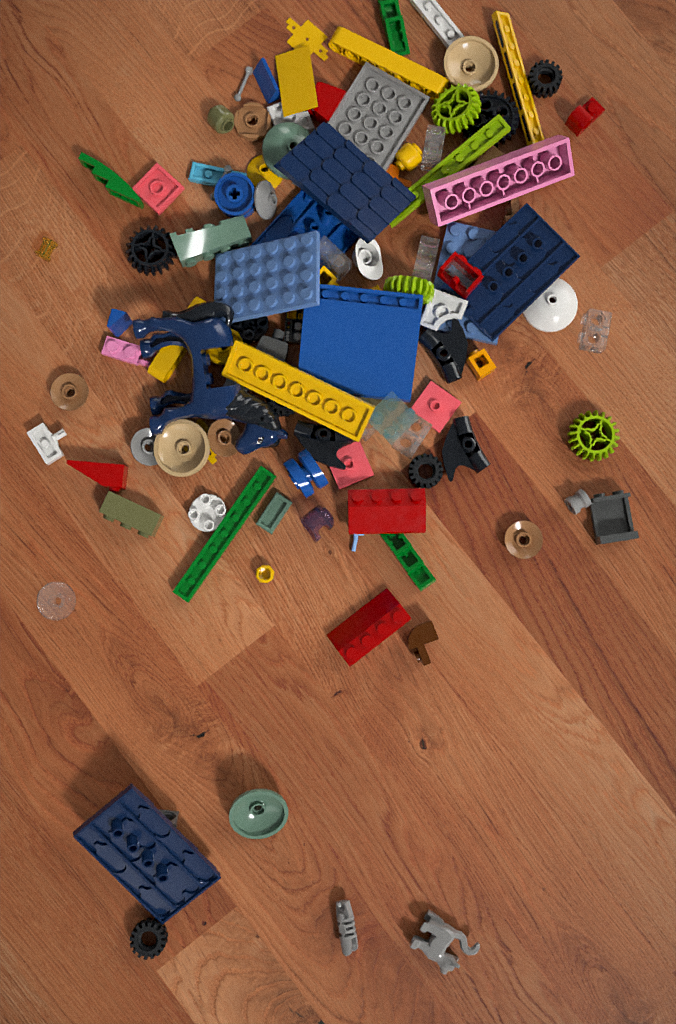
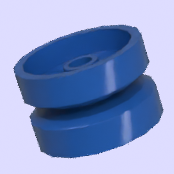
M233 172L225 174L218 180L214 190V198L216 204L226 216L234 218L244 215V218H248L256 210L254 203L255 187L248 177L241 173Z
M305 448L297 454L301 466L292 458L284 462L283 465L296 488L300 489L307 499L314 494L311 481L319 489L328 485L329 482Z

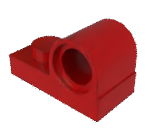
M592 97L583 106L579 105L574 109L565 125L578 137L604 113L605 109Z

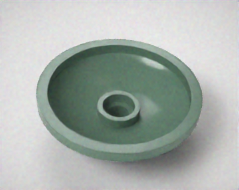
M283 122L273 126L266 134L262 144V154L267 167L278 177L290 180L277 170L274 165L292 150L290 148L291 144L294 146L298 145L310 133L301 125L292 122Z
M253 789L244 792L233 801L229 809V822L233 830L239 835L250 839H263L276 834L284 827L288 819V806L285 799L277 792L269 789Z

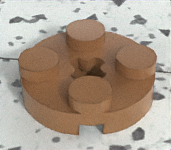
M246 103L235 113V129L242 139L248 141L264 140L266 134L271 129L270 114L259 103ZM254 118L257 124L250 125L248 121L250 122Z

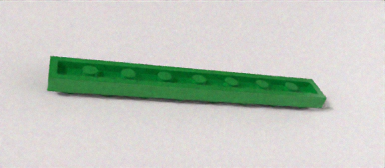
M259 467L172 591L187 603L191 601L277 476L264 467Z

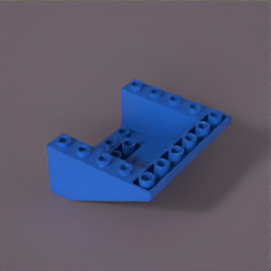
M320 284V305L304 308L298 369L355 397L410 403L423 295Z

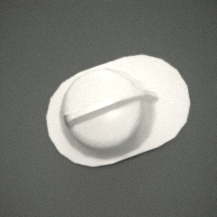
M360 238L352 253L353 263L365 278L372 281L378 280L383 274L380 247L374 239L367 244Z

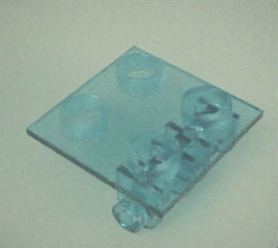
M391 391L375 407L369 423L392 445L419 418L411 407L408 408Z

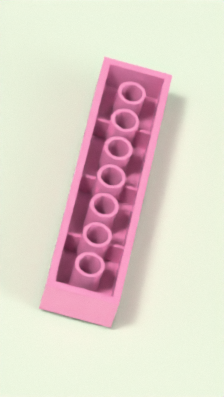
M556 135L422 185L430 222L440 227L574 176L569 137Z

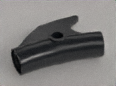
M452 319V329L449 333L442 334L428 329L418 339V342L427 350L439 367L447 384L462 378L468 342L458 319ZM445 352L447 356L443 357L440 354Z
M462 416L452 420L453 423L442 448L443 464L450 482L453 481L455 469L458 466H465L479 473L491 464L475 437L469 416Z
M299 419L294 430V436L297 437L303 448L307 449L315 461L329 467L345 470L346 466L337 458L336 453L345 445L352 443V439L324 425Z

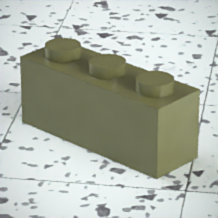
M108 491L99 510L100 513L104 514V519L114 522L116 519L121 522L120 526L131 530L133 527L139 530L137 534L148 538L149 535L155 537L164 516L111 491Z

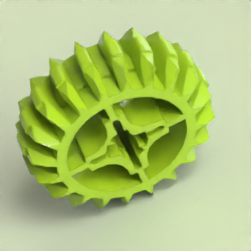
M458 83L454 87L451 84L450 89L444 88V92L439 93V98L434 99L435 104L432 105L431 114L433 122L439 130L444 131L446 134L451 132L454 135L456 131L461 134L462 129L468 130V126L474 125V120L479 119L478 114L481 113L482 106L481 100L472 86L469 87L466 83L462 86Z
M408 275L388 277L385 279L383 291L423 295L422 306L429 304L430 301L432 303L434 298V285L432 282L421 277Z
M595 410L593 413L586 411L585 415L581 413L578 415L579 419H573L574 424L569 425L572 431H569L567 435L572 437L568 440V443L574 444L570 449L578 450L575 453L576 456L582 453L583 460L588 457L589 461L592 462L594 459L601 461L602 457L606 459L609 457L608 453H614L613 448L618 447L615 441L620 439L615 434L620 429L613 428L617 422L610 423L612 416L604 418L605 412L599 415L598 411ZM586 422H595L592 429L582 428V425ZM602 427L605 429L607 436L602 433ZM593 432L596 434L595 436L597 437L594 440L591 438L592 436H590V434ZM580 436L585 439V446L581 442ZM595 443L605 444L602 450H591Z

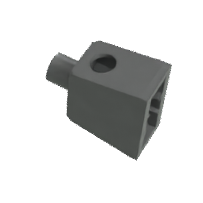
M274 329L272 337L263 335L256 349L287 363L289 346L288 343L282 341L285 332L280 329Z

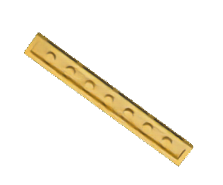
M495 11L491 15L493 26L507 70L512 94L518 108L527 146L545 139L509 13Z

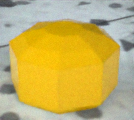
M261 565L256 569V578L261 583H269L274 579L275 572L271 566Z

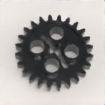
M489 90L486 95L480 92L481 113L478 114L479 119L474 120V123L479 124L469 125L468 130L462 129L463 139L467 138L468 140L498 114L504 115L502 118L511 127V131L494 144L498 148V143L505 145V139L511 141V134H516V128L519 127L518 108H515V101L510 102V96L504 99V93L498 96L496 90L493 95L490 94Z

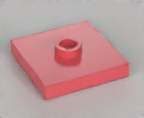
M158 163L132 187L141 200L159 216L185 190L184 186Z
M430 381L409 410V413L437 433H440L462 402Z
M360 441L344 446L337 451L336 456L346 466L345 470L329 467L339 490L374 476Z

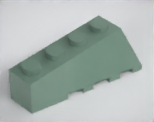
M244 215L222 220L217 226L211 223L203 225L201 230L197 231L193 230V228L186 229L185 234L177 235L176 232L170 233L183 267H192L197 262L212 260L216 254H222L236 248H244L253 242Z

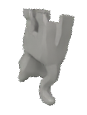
M429 909L424 916L427 922L420 926L422 932L428 931L431 933L429 939L414 935L409 945L414 950L417 948L421 949L428 959L438 963L440 972L444 975L449 971H453L455 967H460L457 963L459 958L445 952L454 938L459 940L460 948L464 954L471 956L480 950L478 942L469 947L464 933L455 930L451 925L444 922L439 915Z

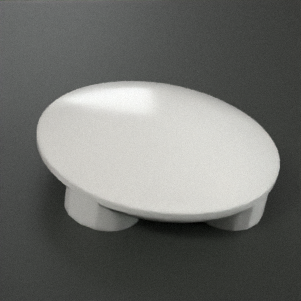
M202 494L192 502L188 517L192 525L198 530L212 532L217 529L226 516L227 509L219 497L212 494Z

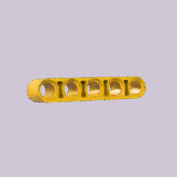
M197 296L188 308L206 301ZM177 345L161 348L150 364L147 373L166 383L186 354L187 349Z

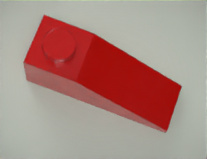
M67 460L66 462L69 466L108 488V491L120 492V489L126 490L128 467L126 465Z

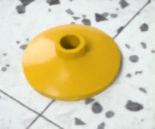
M263 155L252 159L247 167V177L255 188L263 180L269 181L274 189L282 182L283 178L275 175L267 167ZM263 168H267V169H268V171H266V172H262L261 170H262Z

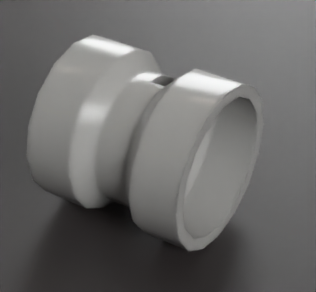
M582 489L576 491L574 496L564 499L567 508L574 515L581 512L583 507L587 508L592 504L589 496Z

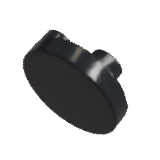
M267 316L231 323V328L237 331L242 341L246 343L259 341L263 335H266L269 327Z

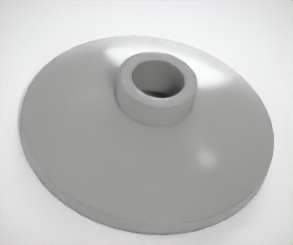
M267 180L260 181L254 193L257 213L265 220L271 219L277 208L275 189Z
M143 428L137 431L130 443L133 457L139 463L146 466L158 464L154 456L156 435H152L150 428ZM146 444L150 446V451L145 450Z

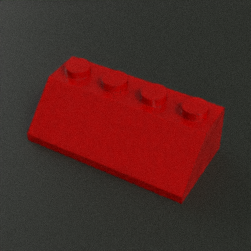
M425 488L348 490V533H426Z
M386 588L326 636L349 667H351L412 618Z

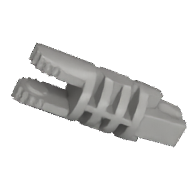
M339 900L336 902V919L339 928L338 932L340 933V944L344 956H349L352 951L358 949L355 920H353L354 914L349 900Z

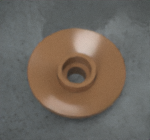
M65 373L54 380L51 385L50 395L57 407L62 410L73 411L85 404L89 395V389L86 381L81 376L74 373ZM71 390L74 391L73 396H69Z
M227 419L214 421L207 431L210 449L221 457H229L238 452L235 449V441L241 435L239 428Z
M524 520L517 521L507 529L504 543L511 555L520 559H528L535 556L541 550L543 536L541 530L534 523ZM520 537L525 538L524 544L519 542Z

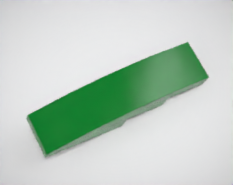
M377 0L389 50L401 56L409 55L410 50L398 0Z
M81 152L78 159L82 166L92 170L96 181L105 184L110 195L138 208H144L141 198L120 176L100 161Z
M403 533L379 534L420 592L436 581Z

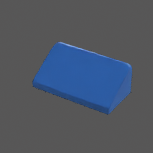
M263 57L255 67L253 74L266 102L269 104L279 100L280 93L270 68Z
M112 308L106 326L115 337H119L133 324V321L126 312Z

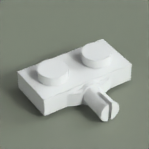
M41 423L27 432L47 465L64 456L58 440L67 435L63 428L52 434L47 426Z

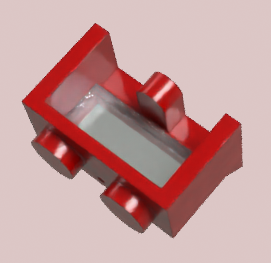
M454 252L445 261L437 274L441 280L465 300L481 283L484 277L477 267L470 265L467 259L457 252Z

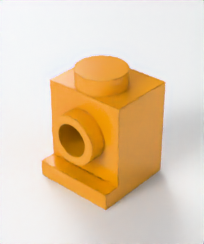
M485 348L480 351L476 349L468 355L469 358L466 362L476 376L477 381L491 374L496 369ZM476 362H481L482 367H478Z

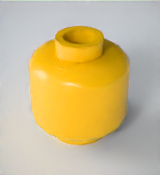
M405 143L395 155L397 160L395 164L401 171L405 169L411 172L422 162L421 155L423 153L415 143Z

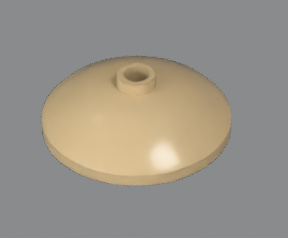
M464 36L455 40L448 47L443 60V68L447 79L454 87L458 83L462 86L466 83L478 92L487 88L494 81L499 69V60L495 49L489 42L476 36Z
M186 419L173 421L167 424L162 434L156 435L154 441L155 459L158 465L170 475L177 477L191 476L203 468L209 457L210 445L207 434L200 425ZM185 446H188L187 452H184Z

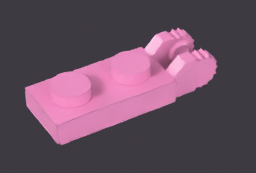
M110 336L106 337L101 352L102 355L136 366L141 365L149 368L151 362L141 359L142 354L139 345Z

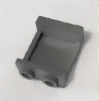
M624 490L612 492L611 496H605V493L593 495L594 498L590 499L592 504L589 506L596 545L639 538L638 530L634 531L628 500V497H631L630 493H624Z

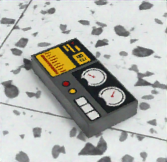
M304 309L286 312L284 342L288 344H301Z

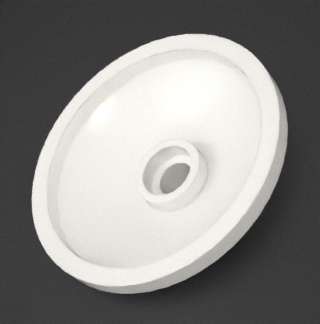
M558 278L523 312L526 321L537 330L543 332L560 331L572 322L577 313V296L567 282ZM549 298H553L555 303H551Z

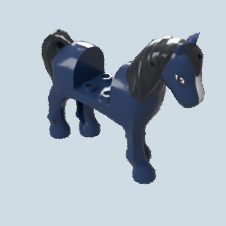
M209 301L196 304L180 312L164 310L161 318L151 317L145 320H133V330L136 339H141L140 349L144 359L152 357L157 350L165 346L177 345L185 347L192 360L191 393H182L171 389L166 390L160 397H150V409L153 416L149 418V425L152 435L162 434L167 424L180 419L192 417L213 420L232 419L245 423L243 432L235 441V449L245 455L259 448L276 447L279 445L280 440L287 439L289 434L281 429L279 415L274 411L273 407L253 394H248L246 390L241 389L240 384L216 388L211 387V384H214L213 374L209 373L208 365H211V360L206 350L234 345L230 329L234 310L226 303ZM167 331V333H153L151 338L142 339L150 332ZM173 404H183L180 407H168Z

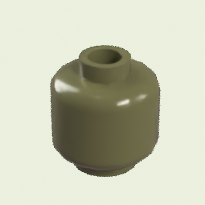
M216 105L209 110L207 122L217 133L225 134L234 127V115L225 106Z

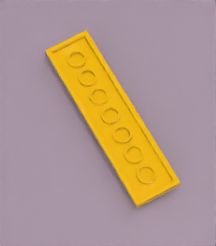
M238 339L234 342L221 374L357 442L360 441L376 407Z

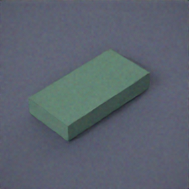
M276 492L256 522V525L273 534L293 502Z

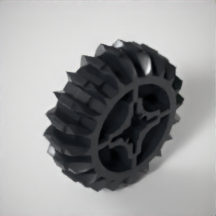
M147 225L146 230L140 226L141 232L134 231L135 237L129 236L131 243H126L128 248L126 254L129 256L127 260L129 263H132V268H137L140 274L144 271L145 276H148L150 272L153 276H156L157 271L163 274L162 269L164 268L169 271L168 264L174 265L172 259L177 257L176 253H174L176 250L170 233H166L163 227L159 230L156 225L153 229H151L150 225ZM157 239L165 243L166 250L158 246ZM138 252L145 255V262L138 259Z

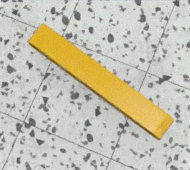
M338 26L328 43L329 48L335 53L362 66L368 62L428 95L432 100L439 98V93H443L444 88L447 89L449 81L444 76L346 28Z

